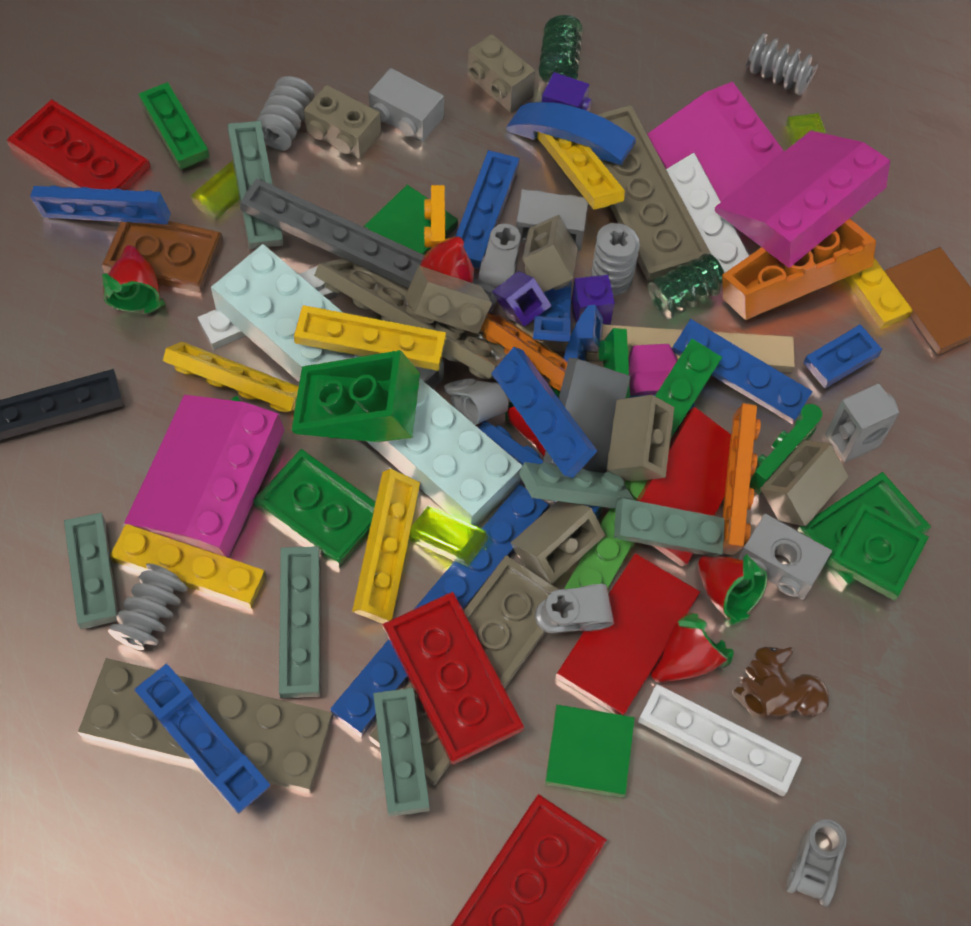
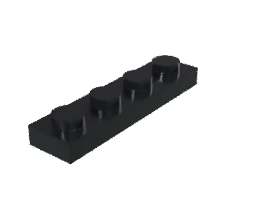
M114 369L1 399L0 440L123 406L124 402Z

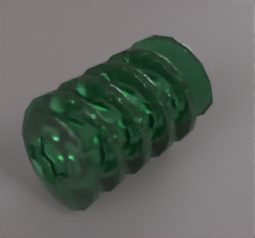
M557 15L549 19L543 30L544 35L538 70L540 77L547 84L554 72L576 80L578 77L583 24L574 16Z
M704 253L699 259H692L688 264H683L676 270L667 272L665 276H659L653 282L649 281L647 285L648 293L657 310L666 319L670 320L674 317V310L682 314L686 311V305L694 308L697 305V299L700 302H705L708 300L709 294L714 297L720 294L719 284H722L724 270L713 255Z

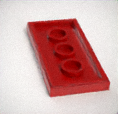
M53 99L46 103L7 139L10 148L72 188L88 187L91 189L128 190L151 167L148 159Z
M696 407L690 409L670 442L666 477L648 480L636 501L714 516L725 497L731 434ZM654 546L681 567L687 565L693 555L690 552Z
M635 553L608 594L614 624L599 630L584 631L558 670L556 678L612 713L625 715L661 658L674 626L685 613H689L701 591Z
M453 592L383 623V629L452 766L524 731V725Z
M537 794L451 926H553L607 839L540 794Z

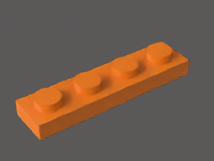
M487 313L480 328L483 332L482 337L492 343L504 346V353L506 354L513 347L522 349L540 374L550 379L549 385L561 391L568 361L539 341L533 340L532 336L501 315Z
M742 403L732 418L722 517L724 518L723 554L735 555L747 544L751 533V525L746 523L747 510L751 509L754 500V489L749 488L750 476L754 474L757 466V454L753 453V444L759 436L761 421L756 419L757 405Z

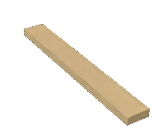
M532 320L526 326L516 323L518 328L533 337L535 320ZM571 323L570 336L576 323ZM603 325L601 340H604L613 328L627 329L629 356L632 346L670 344L672 348L683 330ZM714 332L776 370L788 373L793 372L795 367L793 337ZM539 341L564 358L568 342ZM598 351L587 352L586 360H599Z

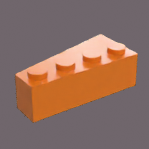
M849 218L790 268L761 247L722 275L723 300L743 319L747 320L872 267L876 240Z

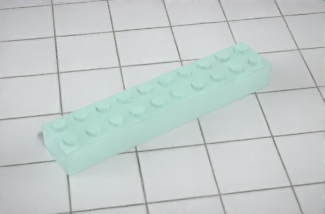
M264 244L211 286L215 308L224 314L232 324L298 382L300 381L302 366L361 357L295 344L294 333L302 305L337 312L342 311ZM422 379L419 381L413 438L386 442L367 441L404 475L419 481V488L470 533L520 484L521 477L519 472L522 465Z

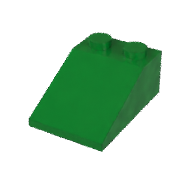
M401 350L302 366L291 431L299 435L369 442H386L413 438L420 372Z

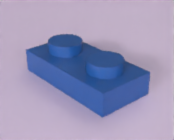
M859 324L807 355L803 364L821 385L827 388L879 357L882 348Z

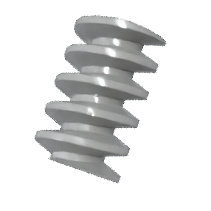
M763 33L753 46L746 67L750 65V71L753 74H757L762 69V78L768 79L773 75L772 80L774 84L778 85L784 80L785 89L790 90L795 86V94L802 95L810 84L818 63L815 66L811 65L812 55L810 54L801 61L800 49H797L791 56L788 55L790 45L787 43L781 50H778L779 39L775 38L767 45V34Z
M285 76L275 83L269 99L265 102V107L261 110L260 116L256 120L261 121L264 141L267 146L280 151L287 150L291 146L292 140L296 137V131L300 129L301 122L305 119L304 109L315 98L313 88L304 80L293 76Z
M610 223L598 231L591 269L592 276L609 275L613 296L625 293L631 287L640 247L639 237L635 231L620 223Z
M151 563L146 564L148 570L140 573L139 581L141 583L135 584L132 587L131 592L134 597H127L123 603L126 610L119 611L116 619L119 624L111 625L108 630L115 639L123 644L142 651L145 650L143 648L145 644L156 646L159 643L151 634L152 630L159 632L166 630V627L158 619L160 617L168 619L173 617L174 614L166 605L178 606L180 604V599L173 594L174 590L186 592L188 589L177 575Z

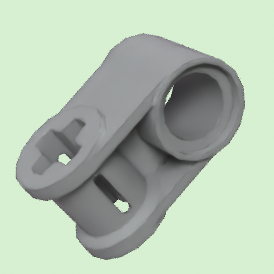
M503 223L492 229L486 253L481 262L479 281L497 288L516 273L521 234L515 226Z
M461 379L444 386L445 393L450 394L452 406L474 425L504 414L508 410L507 395L497 383L476 381L475 379Z
M593 584L580 588L553 591L535 610L537 625L547 633L577 630L593 631L612 626L614 619L607 586L605 584Z
M824 819L815 823L804 833L788 876L787 892L792 894L795 891L819 899L820 905L828 907L837 886L838 871L847 841L845 831L840 824L833 820ZM821 832L828 835L832 842L831 851H823L817 846L815 833Z

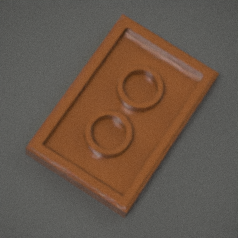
M168 221V224L121 222L102 263L104 272L109 273L115 262L120 258L124 248L127 245H131L137 248L141 255L152 265L158 284L202 293L222 243V233Z
M941 247L884 270L912 308L911 319L937 355L971 341V286Z

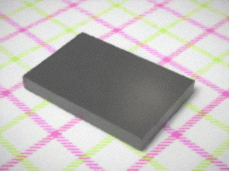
M569 358L559 399L597 449L595 455L584 465L583 469L605 473L607 472L616 400L625 399L631 376L580 359ZM545 451L543 463L557 466L548 452Z

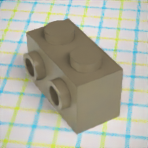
M490 34L468 50V77L510 113L533 97L535 70L493 34Z
M325 85L304 109L307 132L314 138L322 139L336 146L341 152L349 153L359 159L381 134L379 111L328 85Z
M559 215L529 228L522 260L525 263L526 274L536 280L543 292L552 288L554 290L561 289L568 285L574 277L578 247Z
M419 265L405 295L416 318L426 323H433L434 320L444 323L449 329L458 333L470 331L478 334L492 305L482 286Z
M654 395L616 400L607 470L628 481L665 478L674 407Z
M803 440L760 489L779 521L806 526L814 519L818 511L837 492L838 488L849 476L831 444Z
M557 501L511 542V545L525 568L553 584L599 542L605 534L590 507L584 504Z

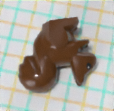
M775 647L759 648L754 654L755 660L750 662L752 667L748 666L745 669L750 678H743L741 680L743 687H736L733 695L753 717L764 718L768 715L786 716L795 710H798L803 716L812 715L815 717L821 712H825L828 708L829 692L825 684L818 677L811 674H802L792 679L783 669L793 654L794 650L792 647L785 649Z

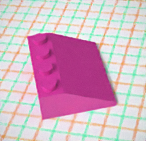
M733 81L703 93L647 134L665 169L694 153L721 202L784 152Z
M809 131L715 206V212L790 268L887 188L890 160L864 142Z
M184 394L124 524H129L229 558L285 431L279 413L246 402Z

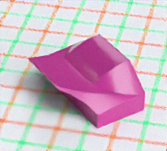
M670 344L632 346L628 356L629 376H631L629 381L630 396L656 395L678 360Z

